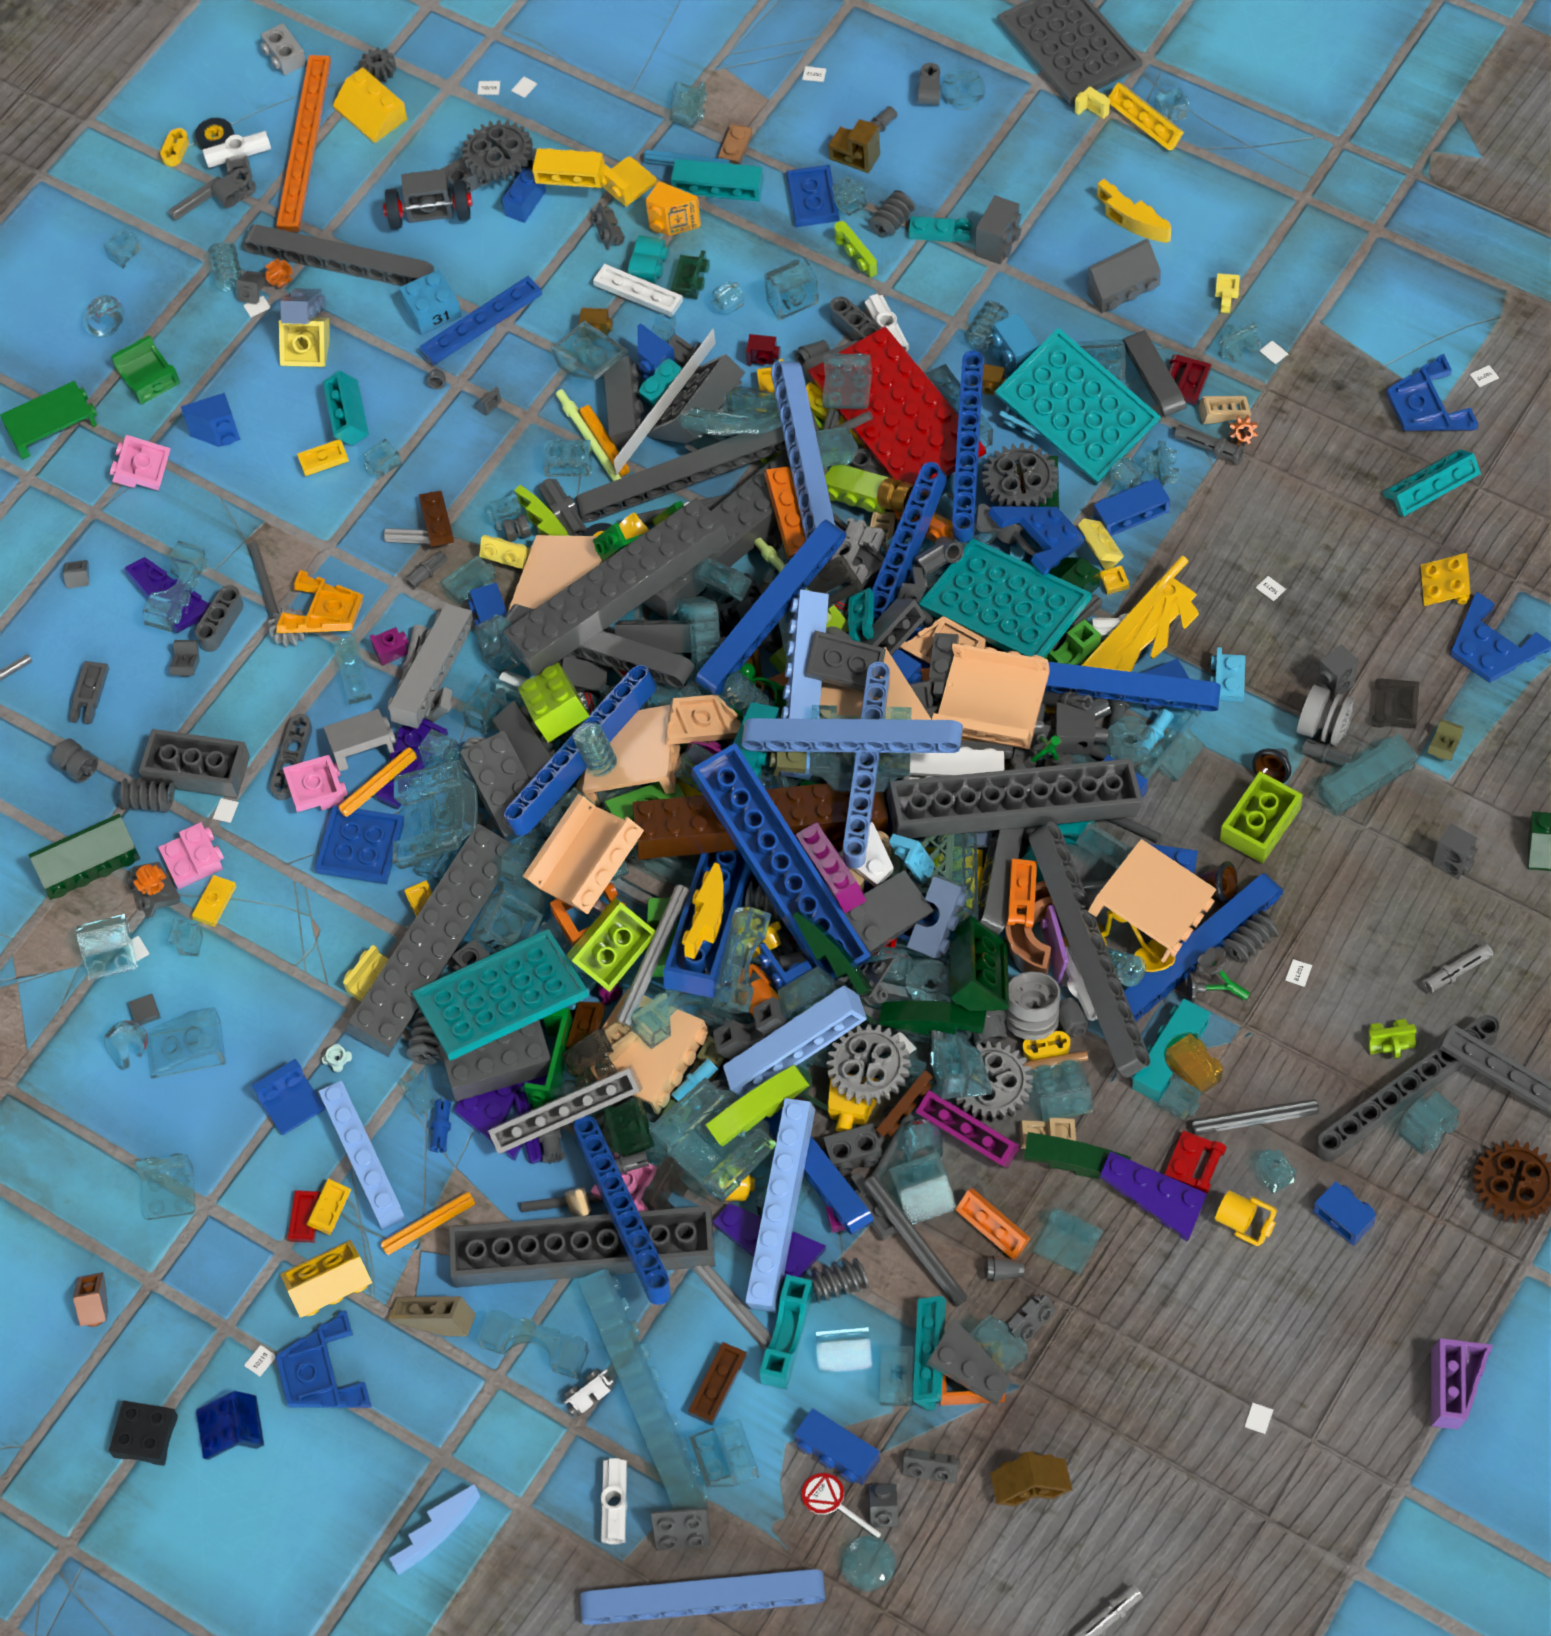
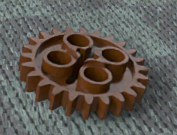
M1515 1140L1513 1147H1510L1509 1143L1504 1141L1502 1149L1497 1144H1494L1493 1152L1486 1149L1484 1153L1485 1158L1479 1157L1477 1162L1479 1165H1475L1473 1171L1477 1174L1472 1179V1182L1477 1184L1474 1186L1473 1192L1481 1193L1477 1201H1486L1484 1210L1493 1208V1217H1496L1499 1213L1503 1214L1504 1222L1509 1216L1512 1217L1514 1224L1517 1223L1519 1217H1522L1523 1221L1528 1223L1529 1215L1538 1220L1539 1212L1545 1215L1547 1214L1548 1207H1551V1162H1545L1548 1154L1545 1153L1539 1156L1538 1146L1531 1151L1529 1150L1528 1142L1522 1148L1519 1146L1518 1140ZM1523 1162L1524 1166L1514 1199L1510 1202L1508 1197L1518 1164ZM1507 1163L1511 1165L1512 1169H1505L1501 1164ZM1533 1171L1538 1177H1530L1526 1172ZM1501 1186L1505 1189V1192H1498L1494 1187ZM1526 1194L1531 1200H1523L1519 1195Z

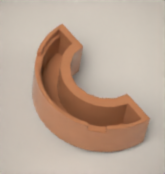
M1045 881L1036 883L1033 927H1024V924L1015 923V926L1007 925V921L1005 925V941H1007L1008 954L1013 963L1023 973L1041 972L1048 975L1050 967L1051 947L1042 944L1035 938L1032 932L1034 926L1042 919H1045L1048 906L1054 905ZM1017 909V913L1025 914L1026 909Z

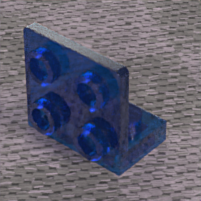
M233 1391L197 1409L196 1414L203 1459L209 1460L238 1445L253 1449L264 1446L256 1395Z

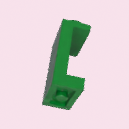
M150 335L137 340L135 343L117 351L111 356L116 371L141 405L180 384L175 368L172 364L169 365L156 348Z

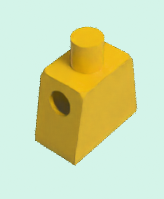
M864 1077L861 1084H865L867 1077ZM830 1078L828 1111L830 1118L837 1120L835 1130L840 1133L852 1129L853 1124L865 1125L877 1103L875 1098L871 1099L870 1105H867L866 1099H862L860 1104H857L855 1096L848 1101L846 1092L839 1095L838 1087L832 1086V1078ZM872 1078V1081L879 1082V1079Z

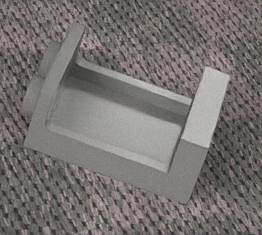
M379 709L324 726L339 771L349 769L345 758L347 756L383 744L387 745L390 754L395 752L392 745L396 743L393 730L390 727L387 716L382 717Z

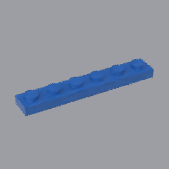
M526 276L419 346L421 353L433 366L541 296V288L529 276Z

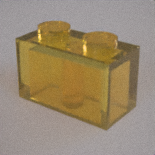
M1191 1033L1166 1050L1165 1061L1197 1098L1222 1081V1064L1217 1058H1212L1208 1054L1205 1044L1200 1039H1195Z

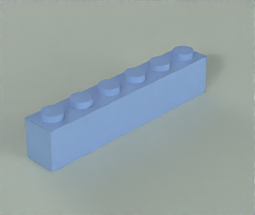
M842 986L820 1002L815 1003L802 1014L795 1016L781 1028L774 1030L770 1035L753 1044L752 1047L740 1055L735 1056L731 1061L723 1065L730 1090L743 1097L790 1066H797L865 1021L867 1017L859 995L848 987Z
M342 1080L319 1090L318 1092L381 1230L405 1220L401 1206Z

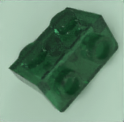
M701 250L699 257L680 255L670 291L685 298L698 299L699 291H703L705 285L704 273H708L710 267V260L706 258V251Z
M635 1098L617 1108L610 1105L604 1107L606 1114L604 1120L611 1133V1146L616 1153L628 1156L655 1146L641 1099Z

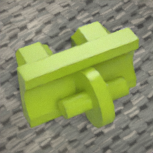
M1406 1019L1396 1020L1392 1028L1384 1029L1381 1023L1371 1024L1369 1031L1370 1055L1392 1052L1393 1058L1397 1059L1401 1056L1400 1050L1415 1048V1024L1409 1025Z

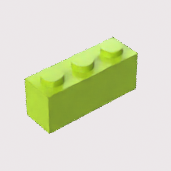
M834 462L825 475L831 501L836 500L849 506H857L869 512L874 511L881 514L886 510V508L879 506L877 492L882 481L889 477Z

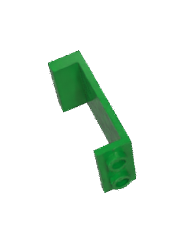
M75 380L0 414L2 422L22 460L30 457L27 445L83 419L88 418L93 427L97 426L94 418L97 416V412L92 403L87 404L86 400L89 398L83 387L78 388Z
M682 501L673 503L653 519L654 525H658L684 507ZM617 522L592 541L597 554H599L602 562H604L643 534L625 539Z
M563 1008L544 1017L548 1036H555L557 1040L546 1085L525 1083L524 1089L531 1109L559 1097L569 1055L566 1044L573 1023L569 1008Z

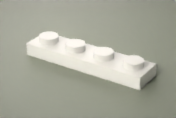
M606 264L603 265L593 280L594 286L670 317H673L683 302L682 295Z

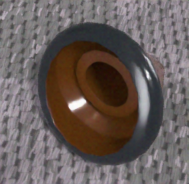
M1266 748L1258 751L1253 757L1252 768L1256 776L1259 772H1262L1281 783H1285L1290 778L1292 771L1286 749Z
M1225 861L1221 865L1198 876L1216 888L1213 896L1217 897L1222 903H1228L1234 898L1238 885V876L1234 864L1230 861Z

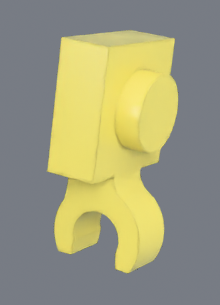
M1217 274L1215 297H1222L1221 313H1230L1231 298H1238L1240 275Z

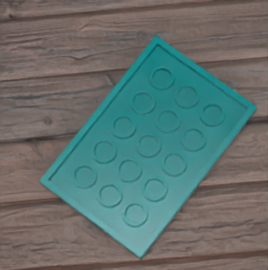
M1059 327L995 391V395L1025 422L1035 428L1042 437L1097 485L1161 420L1160 415Z
M972 538L964 548L962 558L956 563H951L918 605L928 614L938 619L944 616L983 637L986 642L1007 652L1014 651L1024 656L1038 655L1045 658L1091 601L1092 595L1091 592L1052 574L1043 575L1036 567Z
M549 929L412 991L417 1005L449 1061L589 997L587 988Z

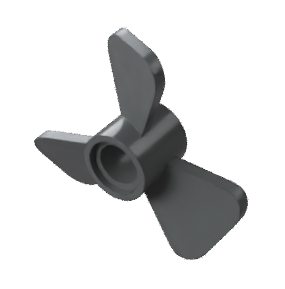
M986 504L978 506L975 516V527L978 531L995 532V535L1007 544H1014L1017 540L1020 546L1033 556L1037 553L1020 535L1024 529L1020 523L1000 528L988 515L991 508Z

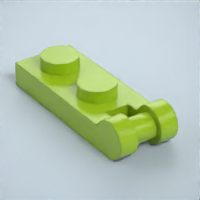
M836 222L834 225L836 244L844 246L847 255L855 259L861 272H865L869 278L877 275V260L846 222Z

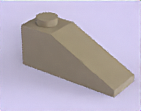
M461 1296L397 1297L388 1319L393 1323L442 1336H468L476 1313Z

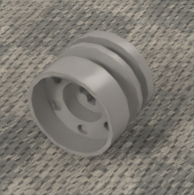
M1314 685L1302 709L1297 733L1313 738L1318 729H1321V741L1325 743L1332 733L1330 744L1337 747L1350 726L1353 717L1354 698L1348 696L1343 706H1341L1343 694L1338 693L1333 702H1330V690Z
M1041 972L1021 973L1012 978L1009 983V1008L1006 1010V1024L1015 1036L1026 1040H1039L1055 1032L1058 1027L1061 990L1057 981Z

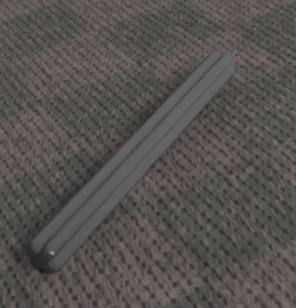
M873 1175L866 1179L864 1187L955 1306L963 1304L967 1299L965 1292L878 1178Z

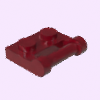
M1175 354L1170 360L1169 372L1175 380L1179 368H1185L1178 388L1185 402L1197 405L1212 364Z

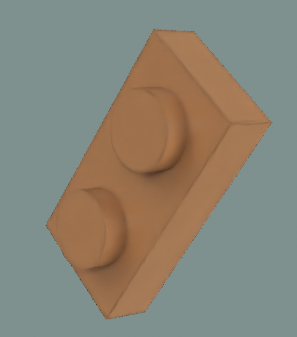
M731 124L718 158L728 159L730 163L740 165L753 135L752 128Z

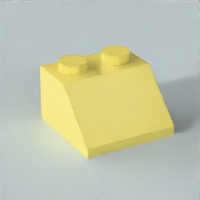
M316 317L309 324L281 323L280 319V366L325 367L330 342L329 318Z

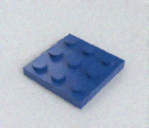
M333 805L315 865L316 873L387 884L404 827V816L356 809L352 814L345 817L339 811L338 806Z

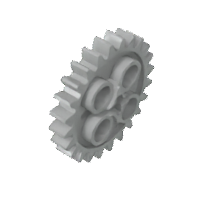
M867 1024L866 1030H862L860 1025H857L856 1033L850 1030L848 1031L847 1038L844 1036L839 1037L841 1044L832 1043L834 1051L828 1052L829 1059H831L827 1061V1068L831 1069L828 1071V1076L832 1078V1086L838 1087L839 1095L846 1092L848 1101L855 1096L857 1104H860L862 1099H866L867 1105H870L871 1099L874 1098L880 1104L881 1096L890 1100L889 1092L892 1091L898 1094L897 1085H906L903 1077L910 1076L909 1070L906 1069L911 1067L910 1060H908L910 1057L909 1051L905 1050L906 1045L904 1041L899 1042L898 1034L891 1037L890 1028L883 1033L881 1025H878L875 1030L871 1029L870 1024ZM873 1045H876L874 1051L872 1052L873 1063L869 1064L871 1057V1048ZM856 1048H866L865 1051L861 1053L854 1052ZM882 1053L891 1054L888 1058H879V1055ZM865 1066H868L866 1082L861 1084L866 1074ZM851 1070L859 1071L858 1074L854 1076L847 1075V1073ZM875 1076L884 1077L879 1082L872 1081V1078Z
M990 1041L987 1042L986 1048H982L979 1043L977 1044L976 1051L968 1047V1056L961 1053L959 1055L961 1062L954 1061L955 1070L950 1071V1077L952 1078L950 1080V1087L954 1088L952 1089V1097H957L956 1105L964 1104L963 1111L968 1112L972 1110L973 1117L982 1114V1121H985L987 1116H991L992 1121L995 1122L997 1115L1006 1120L1007 1112L1015 1116V1107L1023 1110L1024 1103L1022 1101L1029 1102L1028 1093H1032L1033 1088L1031 1085L1033 1083V1076L1029 1075L1031 1073V1066H1024L1027 1060L1026 1057L1019 1059V1050L1010 1053L1011 1045H1008L1004 1050L1001 1049L1000 1042L997 1043L995 1048L991 1046ZM991 1063H999L1001 1066L992 1068L989 1065ZM978 1076L979 1079L976 1081H971L968 1079V1077ZM1007 1082H1012L1015 1084V1086L1008 1088L1005 1087L1003 1084ZM985 1095H991L994 1097L990 1101L982 1099V1097Z

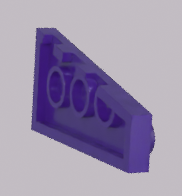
M729 1203L714 1219L713 1226L754 1257L762 1217ZM792 1231L783 1281H785L786 1275L801 1278L825 1252L826 1245Z

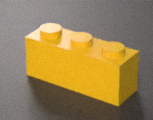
M537 148L532 171L536 184L601 188L605 163L603 154L595 151L583 152Z

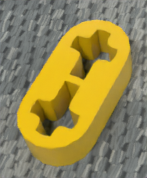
M175 128L171 130L161 149L160 154L163 163L168 167L177 166L182 161L189 145L187 132L184 129Z
M1055 1031L1044 1039H1025L1023 1055L1028 1061L1068 1054L1071 1044L1070 1037L1065 1032ZM1060 1040V1042L1063 1044V1048H1058V1046L1055 1045V1041ZM1030 1045H1035L1038 1048V1052L1033 1053Z

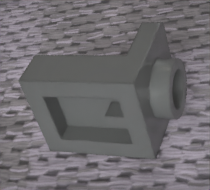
M247 271L238 278L237 300L252 304L259 303V290L268 283L265 273Z

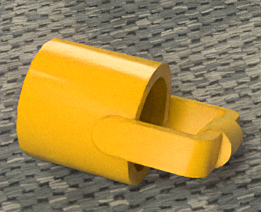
M1229 1190L1219 1206L1215 1221L1236 1230L1234 1235L1255 1246H1260L1264 1243L1266 1237L1271 1235L1276 1224L1274 1219L1277 1209L1256 1197L1251 1196L1249 1200ZM1259 1205L1271 1211V1213L1266 1218L1260 1231L1261 1235L1257 1240L1245 1233Z

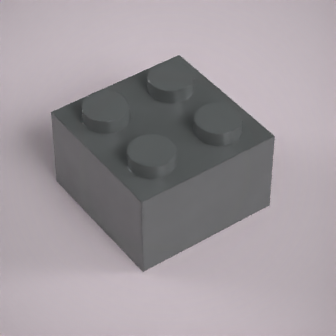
M994 195L976 227L977 257L1000 265L1005 257H1009L1014 240L1017 241L1021 234L1019 223L1022 215L1019 213V203Z

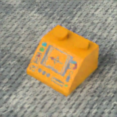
M658 181L646 198L649 228L657 233H663L668 236L699 228L701 221L698 197Z

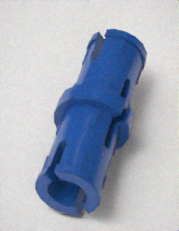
M442 1099L435 1101L434 1120L431 1122L433 1134L430 1150L438 1153L439 1143L440 1153L447 1151V1135L451 1130V1123L449 1122L451 1102L445 1099L443 1109Z

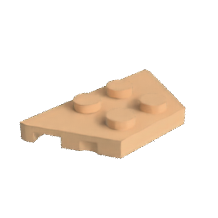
M943 616L935 621L932 626L923 629L917 636L908 642L905 641L900 646L902 650L930 665L934 633L958 634L959 645L967 643L973 647L983 649L986 647V641L983 637Z
M718 695L673 698L670 704L665 743L666 745L693 741L704 742L735 739L742 723L737 720L739 715L729 708Z

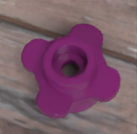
M620 980L610 992L599 985L598 994L603 998L602 1003L604 1005H609L611 1001L617 1000L622 995L623 989L619 986Z

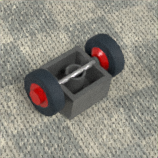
M445 169L401 174L403 205L397 189L385 190L383 212L384 216L388 217L390 229L402 228L404 212H407L409 223L453 218L452 206H454L459 221L469 220L471 217L472 195L468 193L465 180L454 181V192L451 198Z

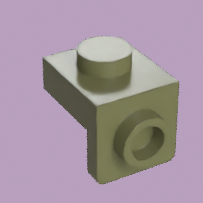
M1441 719L1427 753L1435 755L1439 759L1451 761L1458 748L1464 727Z
M770 752L769 767H773V776H778L780 771L805 773L807 752Z

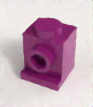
M396 627L376 636L374 634L369 636L373 650L382 666L404 657L408 653L406 645L409 644L404 631L399 633Z

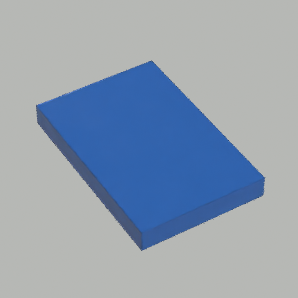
M830 164L786 171L796 227L840 221Z

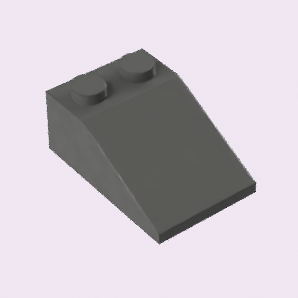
M903 870L863 894L866 902L845 913L863 944L873 955L916 923L933 913L934 910L906 871Z

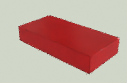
M295 1190L288 1232L289 1242L315 1243L317 1229L308 1226L307 1223L321 1192Z

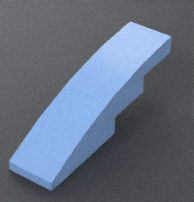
M475 1484L427 1512L431 1522L410 1533L408 1536L412 1545L389 1558L398 1575L427 1556L465 1519L480 1498Z

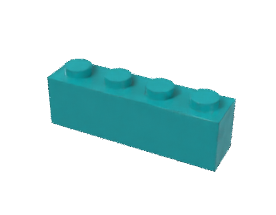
M675 159L671 177V185L695 196L760 202L764 182L763 167L714 163L710 161H692L688 159Z
M751 702L733 744H737L760 780L761 767L766 766L769 752L750 751L742 747L745 721L753 718H781H779L778 707Z

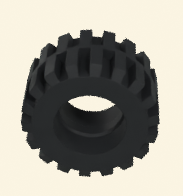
M731 572L725 576H720L717 580H713L711 585L704 589L705 592L701 595L700 605L707 619L713 620L714 630L716 632L722 631L723 634L727 633L729 635L741 621L735 605L748 597H760L762 594L755 580L749 574H743L742 572L734 574Z

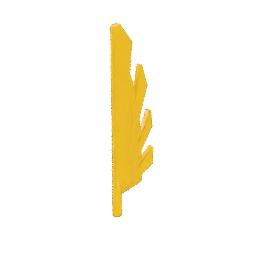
M1181 556L1081 666L1132 672L1141 650L1155 639L1151 659L1157 657L1168 647L1170 623L1179 614L1181 615L1184 629L1191 624L1199 615L1198 610L1191 602L1197 594L1174 579L1189 562L1186 557ZM1046 706L1045 713L1052 715L1055 707Z

